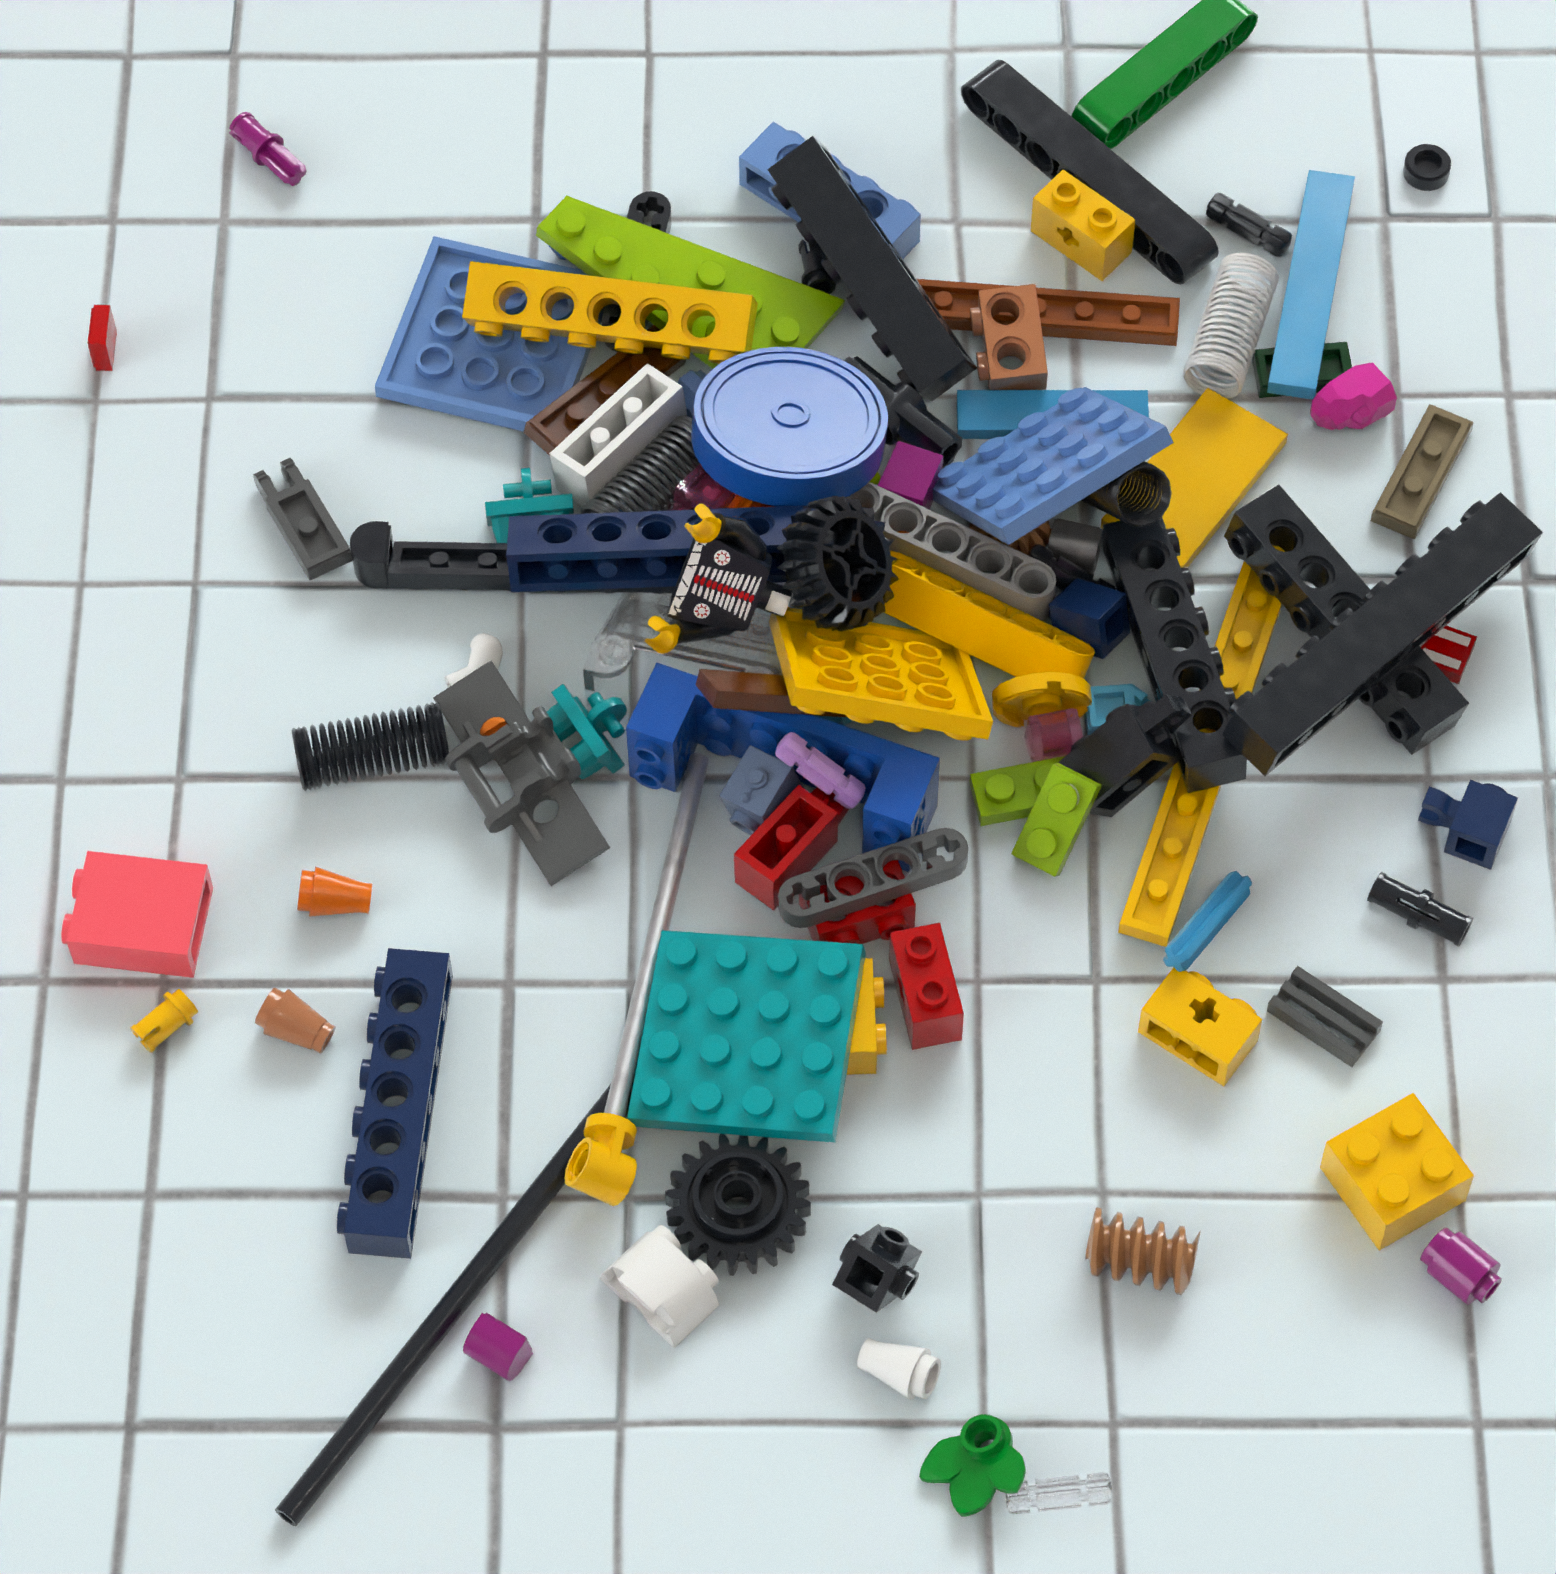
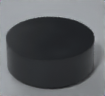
M1417 145L1409 150L1405 157L1403 167L1404 178L1408 184L1418 190H1437L1448 181L1451 159L1445 150L1436 145Z

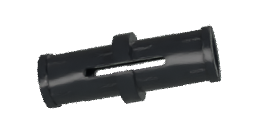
M1383 872L1378 875L1367 898V901L1374 902L1407 919L1406 925L1414 929L1421 926L1453 942L1458 947L1466 937L1474 919L1433 899L1434 893L1426 889L1419 892L1388 877ZM1401 899H1403V900H1405V901H1407V902L1413 904L1414 906H1416V907H1418V908H1420V909H1422V910H1425V911H1427V912H1429V913H1431V914H1433V915L1439 917L1440 920L1437 919V918H1435V917H1433V916H1431V915H1429V914H1427V913H1425V912H1423V911H1421V910H1419V909H1417V908H1415V907H1413V906H1411V905H1409V904H1407V903H1405V902H1403V901H1401Z

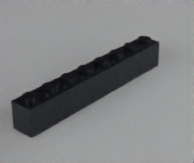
M1501 492L1486 504L1481 500L1477 501L1461 517L1460 522L1462 524L1454 531L1446 527L1433 538L1427 547L1429 551L1420 558L1414 553L1406 559L1395 572L1397 578L1388 585L1383 580L1378 582L1363 598V606L1355 612L1350 607L1344 610L1330 625L1329 630L1331 632L1322 639L1317 635L1311 637L1298 650L1295 655L1297 660L1287 667L1284 663L1277 665L1264 678L1261 683L1264 687L1253 695L1250 691H1246L1237 698L1227 711L1231 718L1222 735L1264 776H1267L1530 555L1543 532Z

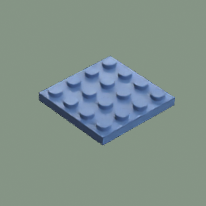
M433 236L376 381V397L524 431L527 421L580 381L591 348L567 344L568 337L550 335L549 342H534L522 339L521 332L503 330L501 337L475 333V326H470L462 318L470 261L581 275L587 274L582 270ZM516 293L511 295L505 304L506 313L515 315L522 312L527 304L526 294ZM561 299L557 301L552 308V318L559 321L567 319L574 310L573 300ZM604 307L601 309L598 315L599 324L602 320Z
M1087 387L1075 388L1061 395L1058 399V404L1045 412L1033 413L1022 419L1018 424L1019 428L1006 436L995 437L984 442L978 448V453L964 462H954L942 468L938 473L939 480L933 488V501L1010 545L1174 442L1165 425Z

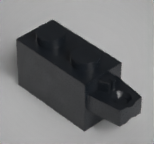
M1166 694L1155 703L1147 701L1141 706L1126 704L1114 709L1107 715L1104 724L1091 735L1077 740L1071 746V752L1058 762L1102 785L1089 812L1090 814L1113 817L1182 759L1172 741L1174 739L1172 734L1192 715L1183 698L1179 696L1176 698L1173 695Z

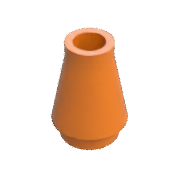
M316 866L315 871L302 870L297 910L308 911L309 917L347 913L369 914L372 883L360 882Z

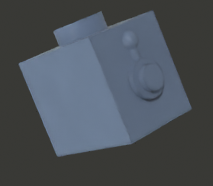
M750 745L719 796L731 815L729 821L738 829L752 835L798 785L802 787L803 785L793 766L789 767L783 761Z

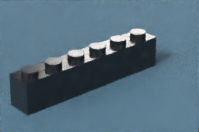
M811 136L767 169L776 182L771 187V190L786 210L793 207L801 218V221L796 224L801 235L811 247L818 243L827 256L821 260L824 269L836 284L843 280L852 293L846 298L852 310L862 321L868 317L877 330L871 335L877 347L887 358L894 355L901 365L902 369L897 372L901 382L907 383L932 402L977 369L828 149L820 141Z

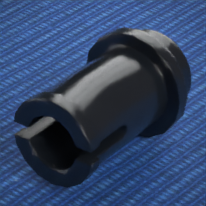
M801 240L798 249L804 268V273L801 277L802 284L831 294L836 288V283L821 264V260L827 256L818 243L813 247L809 245L810 251H808L806 242Z

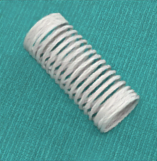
M1233 253L1227 255L1221 261L1216 279L1214 280V286L1207 300V306L1205 307L1198 332L1196 333L1183 371V377L1187 385L1201 395L1207 388L1227 399L1236 397L1242 392L1246 374L1248 373V368L1255 353V347H1257V342L1279 281L1276 268L1258 255ZM1234 268L1252 270L1263 275L1269 281L1270 286L1262 278L1254 274L1242 271H1230L1226 273V271ZM1229 275H1242L1251 277L1261 282L1265 287L1262 288L1260 285L1250 280L1242 278H1230ZM1238 282L1246 283L1256 288L1244 286ZM1230 295H1236L1238 297L1251 300L1254 303H1248L1240 299H1235ZM1229 301L1249 307L1252 310H1246L1242 307L1234 306L1230 304ZM1225 308H1230L1245 313L1249 316H1242L1238 313L1231 312ZM1224 315H1229L1244 320L1247 323H1241L1239 321L1229 319ZM1222 322H1228V323H1231V324L1240 326V327L1244 328L1245 330L1237 329V328L1232 327V326H1228V325H1226V324H1224V323H1222ZM1219 328L1236 332L1242 336H1235L1231 333H1226ZM1217 335L1232 338L1236 341H1239L1240 343H1234L1229 340H1225ZM1216 342L1231 345L1237 349H1230L1228 347L1221 346ZM1212 348L1229 352L1235 356H1229L1223 353H1219L1218 351ZM1197 365L1201 371L1221 380L1236 379L1237 382L1221 383L1211 380L1202 375L1194 366ZM1202 365H1206L1212 368L1213 370L1219 372L1230 373L1232 376H1222L1219 374L1212 373L1211 371L1205 369ZM1191 369L1194 371V373H1195L1199 378L1205 380L1206 382H1208V383H1210V384H1214V385L1222 386V387H1232V388H1217V387H1213V386L1207 385V384H1205V383L1199 381V380L1192 374Z

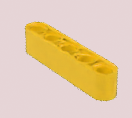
M890 550L891 556L899 559L892 565V572L899 580L889 585L893 591L894 598L885 603L886 612L884 613L1015 677L1032 673L1060 672L1085 678L1095 653L1093 647L1088 643L907 555Z

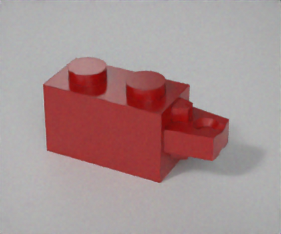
M798 785L734 853L735 883L774 911L778 907V894L783 883L794 876L811 871L838 842V826L849 809L834 800L835 794L833 792L827 795L817 787L810 793Z

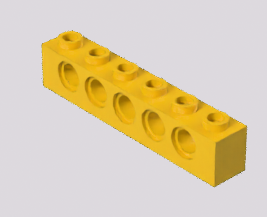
M470 261L462 318L470 326H475V333L486 336L501 337L503 330L521 332L522 339L534 342H549V337L552 335L568 337L567 344L583 348H596V341L615 343V350L633 354H642L643 347L662 349V356L674 359H690V352L708 354V361L720 364L735 355L752 349L758 303L753 295ZM516 293L526 294L527 304L524 310L515 315L507 314L505 304L508 298ZM561 299L573 300L574 310L567 319L559 321L552 318V308L557 301ZM610 304L620 306L621 315L615 324L611 326L599 324L598 315L603 307ZM655 310L666 311L668 313V322L662 330L650 332L645 329V320L651 312ZM701 316H711L715 318L713 332L703 338L693 336L692 325L694 321Z

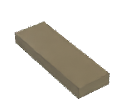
M1429 404L1373 509L1370 521L1415 540L1472 431L1474 422Z

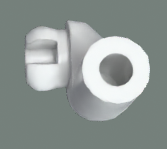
M486 633L475 636L470 644L472 650L468 666L445 676L447 687L449 688L491 660L498 670L503 655L500 641Z

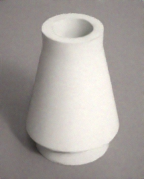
M868 1338L860 1349L857 1367L869 1372L910 1400L916 1396L927 1399L938 1381L941 1360L931 1356V1351L927 1348L879 1342Z

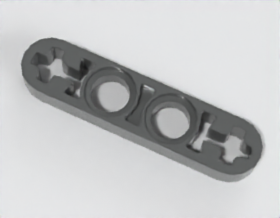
M935 829L794 876L786 880L780 887L778 894L780 916L784 922L792 927H811L952 880L961 875L966 869L968 861L967 840L955 829ZM945 847L948 853L954 852L953 860L945 861L942 855H937V848ZM918 853L922 854V862L927 861L926 870L924 871L921 870ZM901 860L909 864L912 872L904 879L895 880L886 876L883 872V867L890 861ZM854 876L862 881L864 888L856 895L847 896L838 892L835 884L842 877ZM826 885L827 897L830 901L828 903H825L824 893L820 894V886ZM801 894L804 900H810V907L801 909L798 903H793V896Z

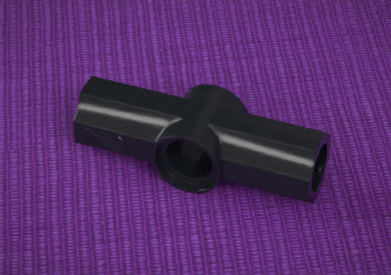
M858 356L854 358L847 357L844 360L864 373L875 384L884 398L888 412L885 444L892 445L895 442L901 441L943 455V468L954 461L957 452L962 447V437L927 411L923 398L913 387L904 382L894 385Z

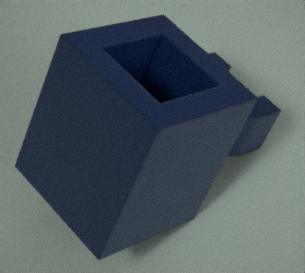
M1471 779L1461 802L1453 799L1445 792L1429 786L1422 802V810L1418 821L1432 826L1449 828L1444 853L1491 870L1512 821L1518 797L1508 794L1503 788L1495 784H1481Z

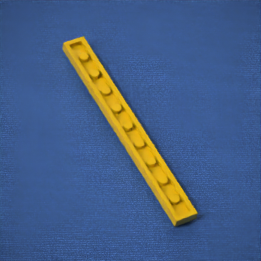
M1272 545L1275 549L1285 552L1282 548ZM1245 561L1243 562L1215 643L1223 663L1224 674L1220 676L1224 689L1232 688L1236 699L1246 691L1253 693L1282 604L1275 596L1268 594L1264 590L1259 577ZM1204 728L1199 731L1204 733H1213L1216 730ZM1176 763L1173 766L1119 923L1118 933L1164 947L1168 945L1221 785L1188 793L1178 764Z

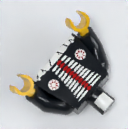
M698 504L694 510L701 519L696 525H690L689 523L684 525L692 535L693 540L669 601L667 617L673 620L667 623L660 616H652L648 620V625L655 631L660 632V634L653 639L647 638L644 642L656 652L664 654L673 650L677 644L732 635L736 630L747 631L756 608L780 617L784 616L792 596V591L781 588L782 585L767 580L771 570L772 555L767 552L766 543L746 519L721 513L713 514L704 504Z

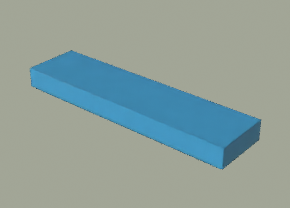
M957 390V434L962 439L1004 437L1019 428V422L1025 417L1037 412L1043 413L1058 404L1059 397L1069 390ZM1093 390L1149 418L1148 390Z

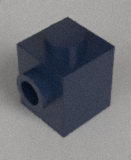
M1076 578L1049 604V618L1052 626L1088 643L1095 650L1094 657L1104 659L1131 633L1126 593Z

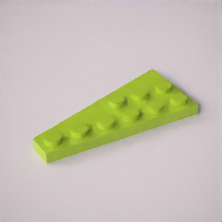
M567 195L537 226L536 236L589 276L753 295L758 306L751 350L768 347L808 349L841 312L846 301ZM655 310L646 319L662 330L668 322V313L663 310ZM711 316L697 318L692 325V335L699 338L710 335L715 328V318ZM692 353L712 369L719 365L708 361V354Z

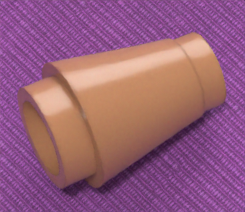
M273 988L264 1000L255 1019V1024L264 1028L263 1034L310 1050L313 1049L320 1054L327 1047L336 1029V1026L328 1023L324 1017L290 989L283 992Z

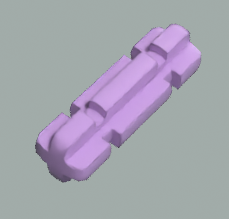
M787 733L776 747V757L789 767H792L794 764L798 766L796 772L827 795L833 792L835 794L834 800L845 808H854L865 794V785L852 775L844 776L845 770L815 747L810 749L805 747L808 742L796 733Z

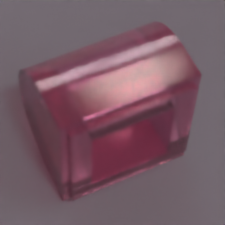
M1065 709L1033 715L1028 718L1024 737L1032 762L1066 756L1071 752V746L1083 737L1077 709Z

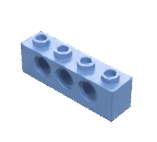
M773 121L739 156V185L799 222L801 218L792 207L786 210L772 192L771 187L776 182L767 169L805 142V139L796 131L786 130ZM832 155L897 252L904 259L920 242L921 214L906 200H898L882 190L874 180L867 176L858 175L845 167L837 157Z

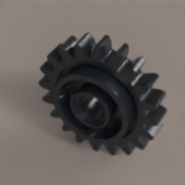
M721 1133L719 1135V1148L713 1150L705 1141H700V1159L684 1153L682 1155V1166L685 1172L675 1170L670 1173L671 1185L675 1189L665 1191L666 1205L672 1207L666 1212L667 1225L677 1227L674 1235L680 1244L691 1241L688 1247L689 1259L694 1260L703 1253H707V1265L712 1270L717 1267L721 1260L727 1261L729 1275L734 1276L739 1262L744 1261L752 1274H757L758 1258L760 1257L765 1258L773 1267L777 1266L776 1248L792 1254L795 1251V1241L792 1235L805 1236L806 1222L802 1218L811 1216V1202L804 1199L809 1195V1181L798 1180L801 1177L800 1162L790 1163L785 1166L787 1162L786 1147H781L773 1154H769L768 1137L761 1138L755 1147L749 1146L748 1136L740 1135L738 1144L732 1146L727 1136ZM735 1197H742L751 1202L749 1206L743 1209H732L725 1204L728 1200Z

